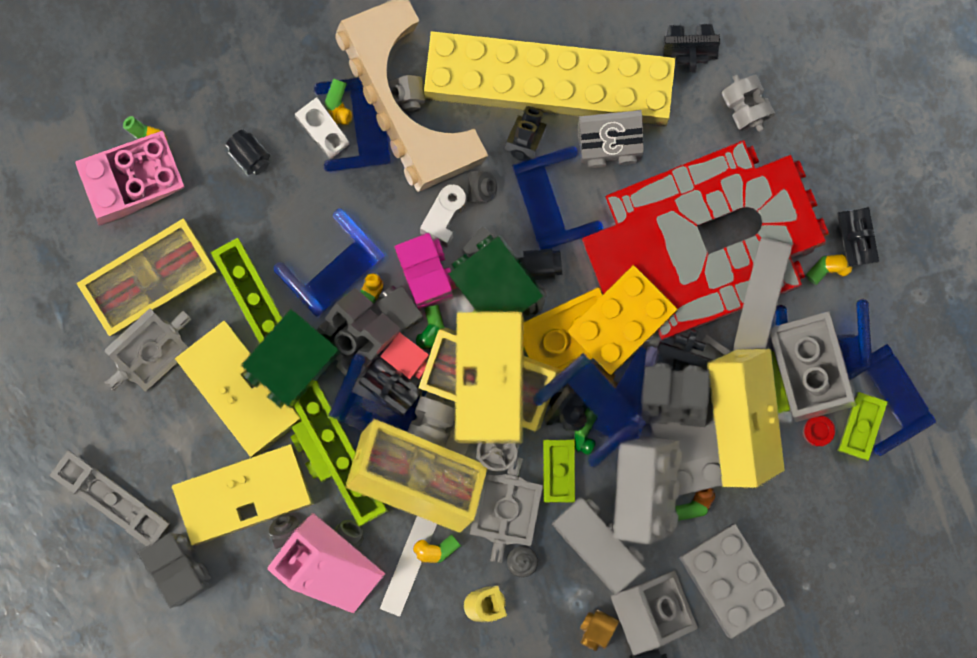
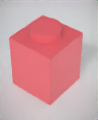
M399 332L380 357L411 382L414 377L420 379L423 376L429 354Z

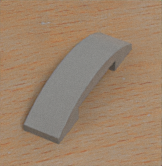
M761 237L733 351L737 349L767 348L792 248L791 244Z
M69 450L49 475L120 525L127 533L145 546L156 542L169 525L166 520Z

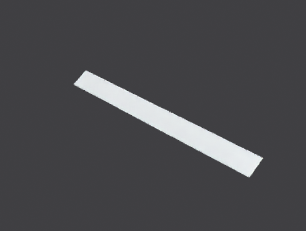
M455 421L445 448L465 456L470 443H459L455 440ZM419 516L416 517L380 609L400 617L422 563L417 559V554L413 552V546L419 540H426L429 544L437 526L436 523Z

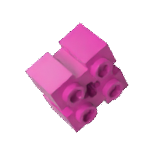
M430 233L394 246L419 311L453 299L452 290L456 289V284L448 274L451 272L450 268L443 269L441 265L445 258L438 238L432 240Z

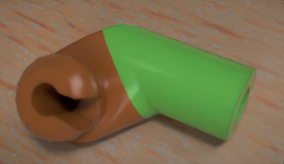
M708 488L696 491L691 503L675 506L678 521L705 516L715 501L714 489Z

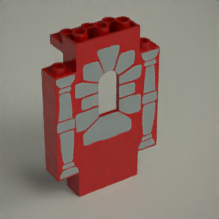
M742 140L606 195L605 198L616 225L582 238L603 295L634 265L678 309L658 329L661 340L666 341L675 337L677 333H686L691 329L699 328L742 311L761 237L792 245L779 296L802 287L800 280L806 277L799 260L793 262L792 257L800 254L802 256L814 252L815 248L825 245L824 237L829 235L823 218L817 219L813 208L818 205L812 190L808 189L805 191L801 179L805 178L806 175L800 160L794 162L792 156L788 155L755 168L754 165L760 163L753 145L747 147L745 141ZM741 208H752L760 214L762 226L756 235L708 254L697 226Z

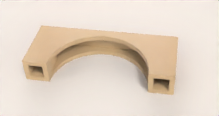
M391 0L342 20L336 31V40L341 50H346L350 58L349 65L355 77L360 78L364 86L363 93L365 99L375 107L378 113L376 115L378 124L383 131H387L391 139L390 146L396 158L401 159L405 167L404 174L408 183L411 186L414 185L417 192H420L481 165L488 157V154L475 128L460 133H443L430 130L414 122L397 105L387 80L388 56L390 50L400 39L414 32L419 19L409 0Z

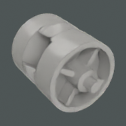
M738 74L733 76L734 83L725 88L721 94L728 108L735 110L732 117L739 131H745L752 127H756L758 132L764 130L762 124L773 117L775 112L769 99L762 97L764 89L758 76L752 75L744 79H740Z
M421 396L415 411L418 418L415 421H411L407 433L445 447L449 436L446 428L452 427L456 418V409L446 405L444 397L439 396L438 399L432 400Z
M478 443L477 457L480 463L487 469L503 471L515 463L520 443Z

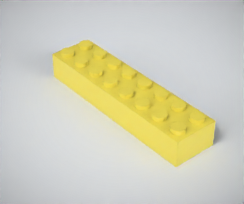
M431 31L424 95L425 99L519 110H525L526 106H530L546 113L574 116L641 110L642 123L666 126L670 115L675 58Z

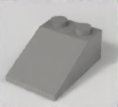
M829 311L771 327V339L791 412L796 422L856 406Z
M709 397L707 399L705 427L681 426L680 423L667 422V424L650 423L652 437L679 441V450L682 452V462L677 471V481L680 483L679 495L723 485L715 419Z

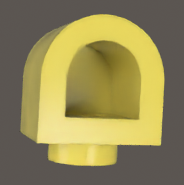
M486 586L469 593L464 601L465 614L472 621L492 622L507 616L505 612V598L499 591L498 586Z

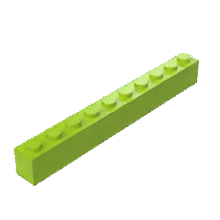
M236 238L212 251L211 254L259 343H261L283 317L243 243L239 238ZM316 380L294 407L355 520L362 527L389 511L383 502L346 488L356 451Z

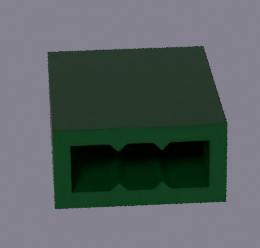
M491 234L476 245L479 249L478 252L470 258L466 253L451 264L454 270L448 273L477 313H522L545 295L501 235L495 239Z
M290 309L240 366L246 370L243 376L256 388L262 384L270 391L266 397L280 409L284 404L292 409L341 352L294 310Z

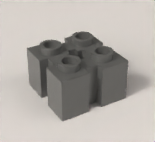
M356 288L335 303L325 317L326 321L317 328V331L341 352L336 358L339 361L336 367L353 383L369 370L377 358H380L384 352L383 350L401 330L384 313L377 316L371 310L373 303Z
M654 364L652 367H645L642 422L655 424L673 422L680 423L681 426L705 427L710 371H703L702 368L696 366H688L684 368V372L671 371V366L666 364Z
M169 533L137 552L148 572L153 576L169 608L179 607L211 588L207 582L211 579V576L203 563H195L192 558V554L196 551L193 545H191L190 540L187 536L183 537L177 533Z

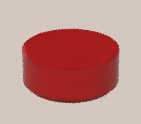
M822 415L810 418L804 424L803 436L810 445L822 447L833 440L835 426L829 418Z

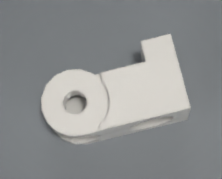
M317 97L295 113L299 123L330 159L350 145L345 135Z
M454 184L447 185L440 191L420 227L422 235L430 233L432 240L438 238L440 244L448 247L453 238V232L448 230L455 215L461 213L466 205L465 192L460 186Z

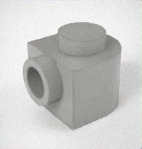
M405 75L388 82L392 96L397 105L402 107L403 112L419 110L420 105L425 103L422 77Z

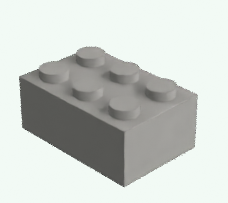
M643 436L620 443L614 539L651 544L672 535L673 531H675L678 523V515L675 512V500H677L680 493L677 471L682 462L679 441Z
M580 498L551 525L609 590L617 595L645 570L641 565L644 558L633 546L626 548L619 539H614V525L611 522L607 525L604 524L598 517L602 513L601 510L591 499L585 502Z
M736 524L728 526L679 556L728 638L737 636L785 606Z

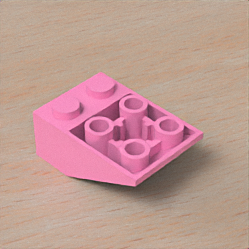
M163 130L75 161L99 226L128 216L185 188Z
M314 513L295 530L267 568L268 571L291 590L351 613L358 609L385 575L382 570Z

